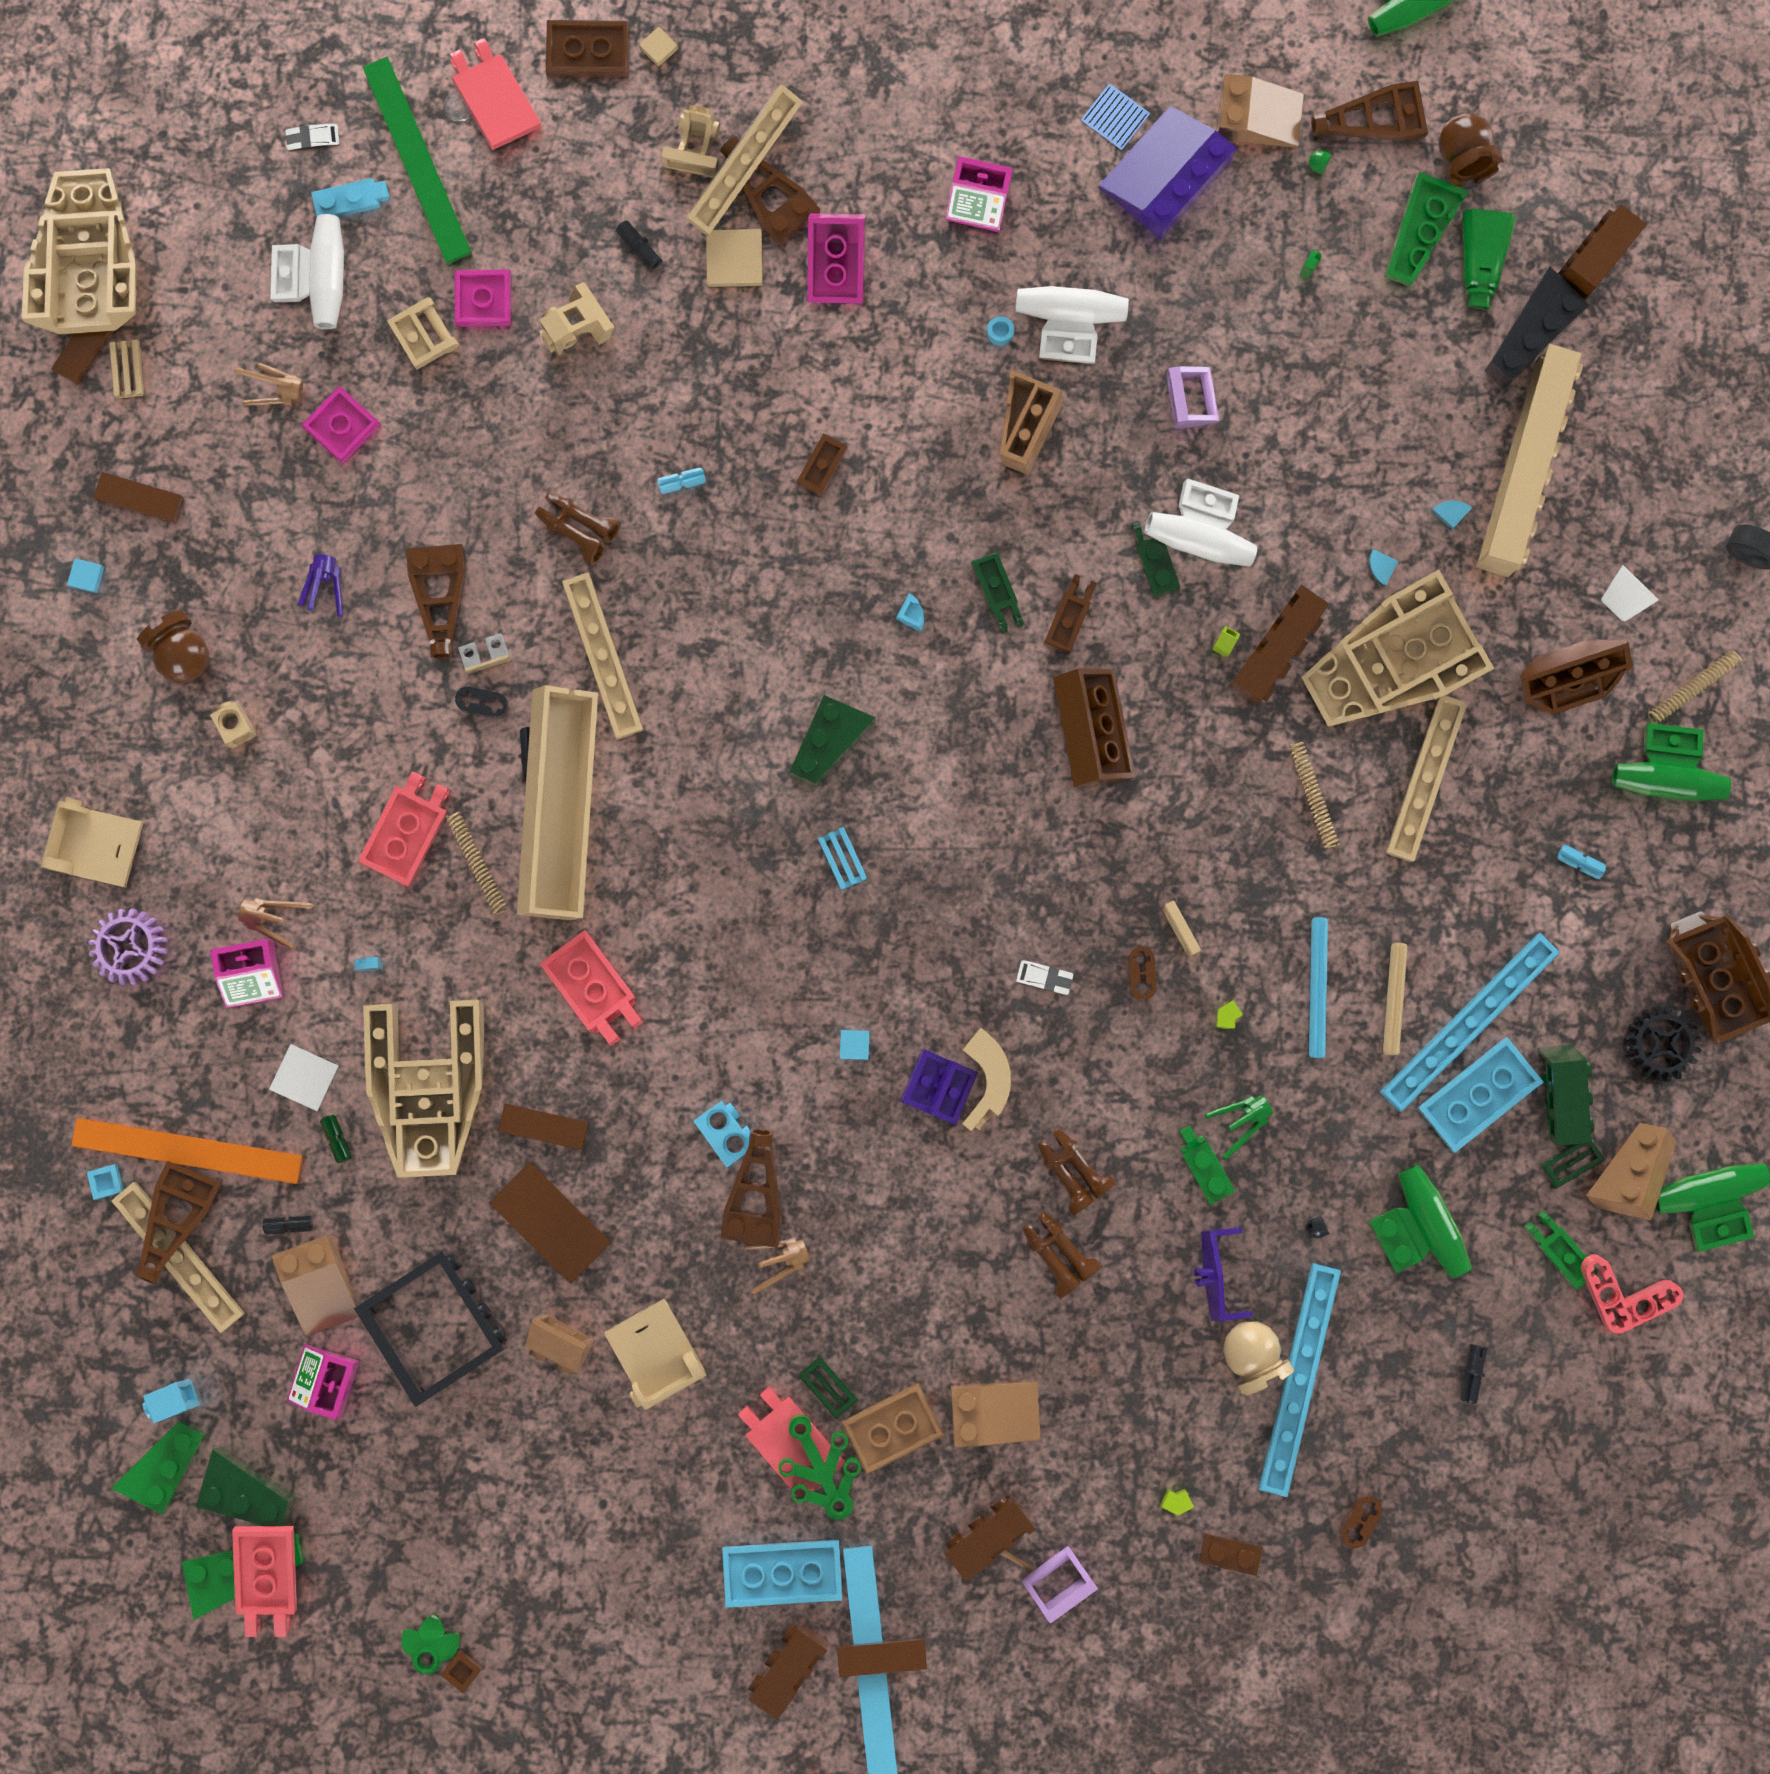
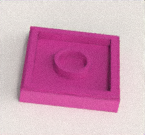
M510 269L455 270L456 327L511 326Z
M338 386L301 426L341 464H344L381 424L342 387Z

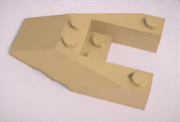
M480 1000L450 1001L452 1059L400 1061L398 1006L393 1004L363 1005L366 1094L370 1099L376 1121L386 1142L385 1145L397 1178L456 1175L482 1089L484 1055L483 1002Z

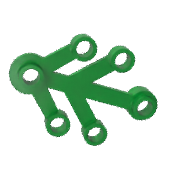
M796 1414L789 1420V1433L793 1438L800 1440L813 1468L797 1464L791 1458L786 1457L778 1463L779 1473L784 1477L794 1475L822 1484L826 1494L808 1490L806 1485L797 1483L791 1488V1497L797 1503L808 1501L823 1506L826 1514L832 1519H845L853 1509V1501L849 1491L854 1476L860 1473V1462L855 1457L845 1459L843 1463L844 1474L837 1489L832 1478L841 1451L848 1445L846 1434L842 1431H836L831 1435V1446L824 1463L810 1435L812 1430L810 1419L806 1415ZM797 1424H804L806 1429L804 1432L798 1433L795 1431V1426ZM841 1436L845 1439L844 1443L839 1446L835 1445L834 1439ZM784 1463L792 1465V1469L788 1472L783 1471L781 1467ZM848 1463H856V1470H847ZM797 1489H803L805 1495L799 1498L794 1495V1492ZM835 1502H843L844 1507L841 1510L834 1509L833 1505Z

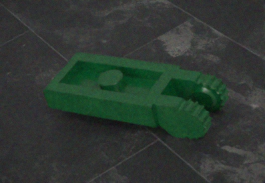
M1138 521L1131 522L1136 541L1135 547L1152 597L1179 590L1180 584L1166 544L1154 538L1144 541L1141 525Z
M996 551L971 561V566L990 612L994 614L1000 632L1002 634L1008 632L1007 623L1001 613L1002 610L1007 608L1011 610L1014 623L1018 627L1023 626L1024 621L1017 606L1018 600L998 552Z

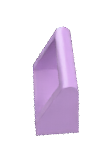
M1179 366L1169 368L1166 380L1175 430L1218 423L1219 415L1210 367ZM1201 377L1207 415H1188L1182 379Z
M1069 1546L1021 1579L1049 1623L1055 1621L1098 1590ZM1071 1559L1082 1577L1047 1603H1044L1033 1588V1585Z

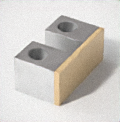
M502 634L485 639L492 660L482 663L478 647L474 642L458 647L468 675L511 661ZM496 643H500L499 648H493ZM469 652H474L472 657H467Z

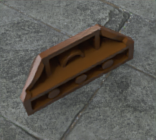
M1588 639L1535 657L1520 675L1524 701L1554 715L1606 697L1620 682L1624 674L1633 668L1629 642L1627 640Z

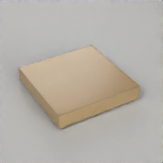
M762 229L712 230L710 235L706 236L707 287L763 286Z

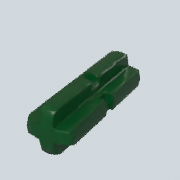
M328 1115L322 1118L320 1123L327 1140L331 1142L329 1146L335 1161L343 1163L350 1160L352 1156L345 1138L341 1137L343 1133L336 1116Z

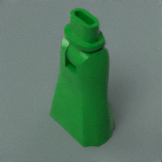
M1475 208L1462 212L1463 279L1467 289L1465 294L1469 296V308L1490 309L1491 298L1495 297V291L1499 286L1517 216L1513 213Z

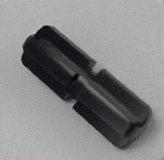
M310 1214L289 1216V1219H286L285 1216L264 1218L262 1223L263 1232L266 1235L287 1233V1230L293 1233L311 1231L313 1229V1219Z

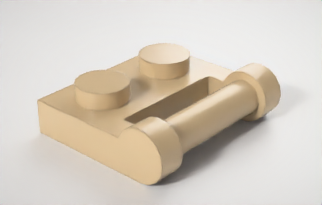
M425 298L387 320L416 370L459 347L458 341L455 337H451L434 309L436 305L432 298ZM421 314L426 315L441 343L434 346L417 318Z

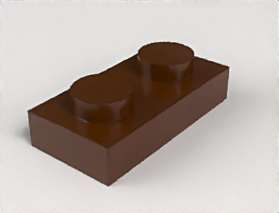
M823 433L800 474L797 484L822 497L847 452L848 446Z
M1204 1533L1198 1562L1257 1576L1263 1547Z

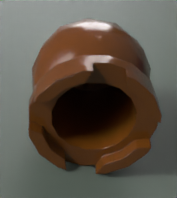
M1463 113L1452 117L1443 126L1438 138L1439 152L1447 164H1449L1447 173L1453 185L1463 187V182L1474 180V183L1478 184L1489 179L1499 171L1498 164L1504 163V159L1500 149L1493 146V130L1484 118L1477 114Z
M183 610L173 611L160 617L163 623L154 629H151L148 625L139 634L137 641L144 652L152 651V660L155 668L166 679L176 683H186L195 680L204 673L210 652L205 639L196 631L189 629L192 621Z

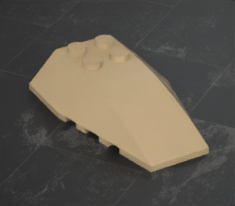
M110 168L54 172L45 200L46 209L44 215L40 216L38 222L39 231L36 240L33 239L30 248L32 253L29 262L26 261L23 270L22 320L57 334L115 331L136 314L137 264Z
M1437 570L1388 597L1301 678L1328 727L1444 697L1490 672L1494 667L1456 604L1453 593L1440 570Z

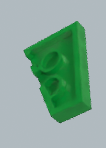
M181 1421L177 1422L111 1489L162 1515L165 1514L206 1434Z

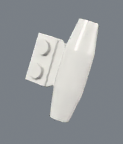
M322 214L316 218L310 250L299 244L272 245L270 299L274 303L301 302L302 299L310 296L314 326L320 329L336 328L343 297L344 247L339 217Z
M1054 286L1017 289L1015 312L1048 320L1041 331L1039 359L1094 364L1097 333L1093 324L1126 321L1129 299L1089 289Z
M1186 479L1183 483L1178 507L1182 516L1151 512L1146 521L1145 534L1176 550L1214 562L1250 567L1257 553V545L1226 530L1234 521L1239 495L1191 479Z

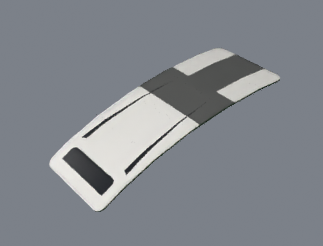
M337 124L309 125L285 131L287 150L339 144Z
M1022 960L1016 981L1068 995L1073 973Z

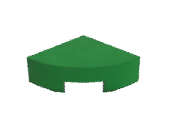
M1313 249L1304 263L1300 275L1307 279L1310 278L1322 258V254Z

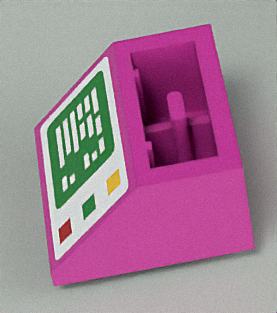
M958 156L945 220L999 232L1013 168Z
M263 939L210 950L214 977L226 1008L284 997L273 941Z
M304 1344L286 1401L306 1411L335 1420L343 1417L360 1360Z

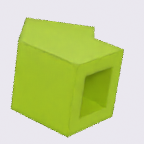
M1225 626L1212 650L1228 658L1240 633Z
M1234 1000L1216 1010L1215 1028L1235 1029V1020L1243 1014Z
M1167 1489L1160 1504L1162 1508L1176 1515L1194 1508L1185 1489L1177 1493Z

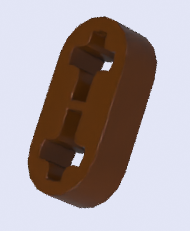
M1143 946L1136 947L1128 957L1129 989L1133 998L1138 1001H1146L1153 997L1156 992L1155 957L1149 948ZM1139 952H1143L1144 957H1149V962L1144 963V972H1140L1139 963L1133 960L1139 955ZM1140 976H1144L1145 985H1150L1151 990L1146 991L1145 996H1141V992L1135 990V986L1140 984Z
M1363 1495L1355 1501L1340 1529V1538L1348 1547L1360 1548L1367 1542L1382 1515L1380 1501L1370 1495ZM1372 1501V1508L1375 1509L1373 1515L1368 1513L1362 1521L1361 1518L1364 1510L1361 1506L1363 1503L1369 1504ZM1360 1522L1361 1525L1358 1533L1361 1537L1359 1540L1353 1539L1350 1542V1536L1347 1534L1349 1528L1354 1530Z

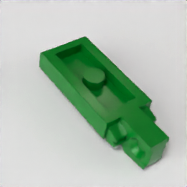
M1191 1126L1178 1131L1185 1143L1184 1146L1180 1147L1183 1153L1182 1157L1208 1204L1212 1205L1234 1193V1187L1204 1136L1202 1135L1197 1138Z

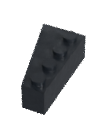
M1549 266L1484 371L1503 390L1506 389L1543 353L1548 344H1552L1584 313L1589 304Z

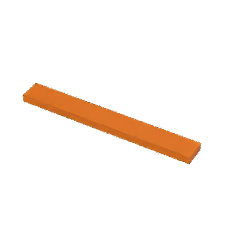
M76 1118L71 1144L74 1147L163 1162L169 1161L175 1164L299 1184L304 1159L303 1155L83 1118Z

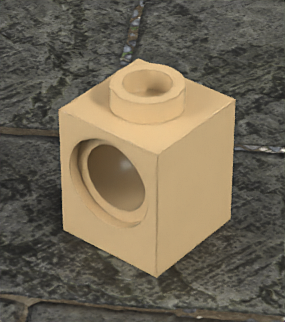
M225 702L216 707V712L210 714L223 741L232 749L257 736L242 706L237 702ZM237 716V726L233 729H227L228 719Z

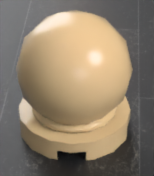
M1258 1321L1244 1322L1232 1328L1227 1335L1223 1352L1226 1363L1231 1370L1243 1377V1381L1237 1384L1242 1395L1247 1396L1268 1387L1266 1381L1279 1376L1280 1380H1283L1294 1372L1289 1360L1282 1361L1280 1359L1281 1347L1279 1340L1270 1327Z

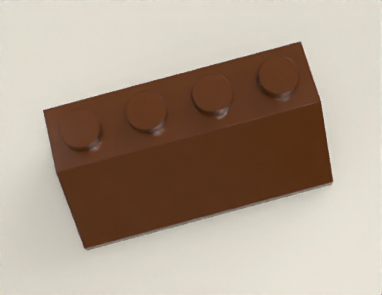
M1078 668L1053 677L1074 787H1091L1136 778L1115 670Z

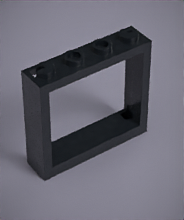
M447 1250L438 1253L354 1308L415 1407L429 1400L508 1348L505 1344L508 1340L504 1335V1331L500 1326L495 1328L490 1320V1317L493 1315L484 1301L481 1303L478 1301L474 1294L477 1292L474 1283L469 1277L464 1279L459 1271V1268L462 1267L460 1261L456 1259L453 1252L449 1254ZM440 1264L492 1347L427 1390H424L373 1307Z

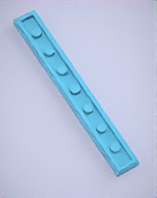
M1537 933L1379 1093L1399 1113L1402 1112L1560 952L1541 933Z
M1311 1263L1289 1356L1294 1372L1284 1378L1258 1490L1288 1497L1341 1270Z
M872 1545L843 1548L853 1644L883 1642ZM887 1674L857 1676L868 1774H898Z

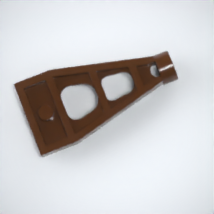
M1418 81L1391 84L1327 110L1324 113L1313 114L1311 117L1314 137L1339 135L1402 141L1426 137L1428 134ZM1384 102L1391 103L1395 124L1379 125L1373 121L1372 108ZM1359 109L1363 110L1365 126L1346 125V113Z
M737 136L730 138L720 149V152L726 159L740 141ZM762 159L757 167L767 176V179L756 188L752 187L749 181H747L742 190L760 226L775 244L780 246L808 223V217L811 213H820V208L801 186ZM770 186H776L788 195V200L774 212L767 210L761 198L762 193Z
M462 544L406 548L408 578L430 641V657L439 659L452 657V644L465 579L464 546ZM447 575L450 578L447 595L440 598H431L424 584L425 579L432 576ZM447 605V623L445 625H433L430 608L432 606Z
M750 1130L749 1146L723 1212L722 1239L777 1248L779 1245L782 1213L772 1146L773 1132L770 1130ZM752 1163L765 1165L766 1183L748 1180L749 1169ZM748 1190L764 1194L766 1201V1212L764 1214L742 1210L741 1202Z
M169 1161L166 1162L154 1188L141 1260L134 1274L135 1277L156 1284L162 1269L209 1212L220 1189V1182ZM173 1196L192 1205L190 1214L179 1224L171 1223L164 1217L166 1201ZM161 1226L176 1233L169 1248L164 1251L153 1246L156 1231ZM147 1263H152L155 1265L156 1269L154 1270L145 1265Z

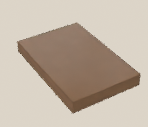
M919 1382L841 1421L866 1475L944 1436Z

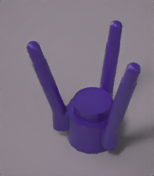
M324 554L314 555L313 563L310 564L309 573L298 602L299 606L304 605L313 581L307 608L308 611H312L320 581L328 582L330 577H333L337 616L339 618L343 616L339 579L341 568L335 566L336 558Z

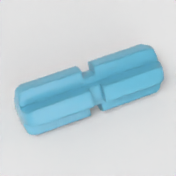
M696 468L684 471L679 476L678 474L661 477L657 480L659 491L661 494L681 490L683 486L688 488L704 484L706 479L703 469Z
M1563 845L1558 852V860L1574 868L1580 867V871L1596 879H1600L1606 870L1605 864L1589 856L1584 857L1583 853L1567 845Z

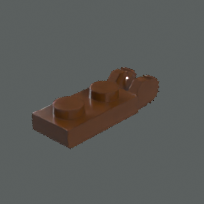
M1074 574L1068 591L1063 595L1043 644L1067 655L1071 653L1097 584L1091 581L1087 585L1084 598H1079L1073 595L1080 583L1081 576Z

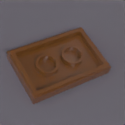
M547 20L546 76L629 77V21Z

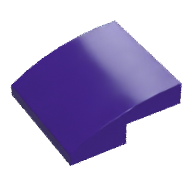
M921 1049L900 1102L956 1125L978 1072L928 1050Z

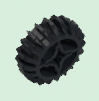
M1658 1005L1652 1007V1013L1646 1008L1641 1011L1642 1017L1634 1015L1632 1019L1636 1025H1626V1029L1632 1034L1623 1035L1622 1037L1623 1040L1630 1041V1045L1624 1046L1622 1050L1625 1052L1631 1051L1632 1055L1628 1056L1626 1061H1636L1632 1070L1638 1072L1643 1069L1642 1078L1647 1079L1652 1074L1653 1082H1659L1662 1078L1665 1083L1671 1082L1672 1076L1678 1080L1682 1078V1072L1690 1073L1692 1070L1688 1063L1697 1064L1698 1062L1697 1058L1692 1054L1701 1053L1702 1051L1701 1048L1694 1047V1043L1700 1042L1702 1038L1699 1036L1693 1037L1692 1033L1697 1031L1698 1027H1688L1691 1018L1687 1016L1681 1019L1682 1011L1680 1009L1672 1013L1671 1006H1664L1663 1010H1661ZM1654 1021H1663L1673 1027L1662 1033L1657 1028L1653 1029L1650 1024ZM1642 1036H1644L1648 1042V1047L1645 1052H1643L1642 1049ZM1679 1036L1682 1041L1681 1052L1676 1047V1040ZM1659 1039H1665V1042L1663 1044L1665 1049H1659L1658 1051H1656L1659 1048L1658 1046L1661 1044ZM1661 1055L1666 1060L1670 1059L1674 1064L1664 1068L1656 1066L1650 1061Z

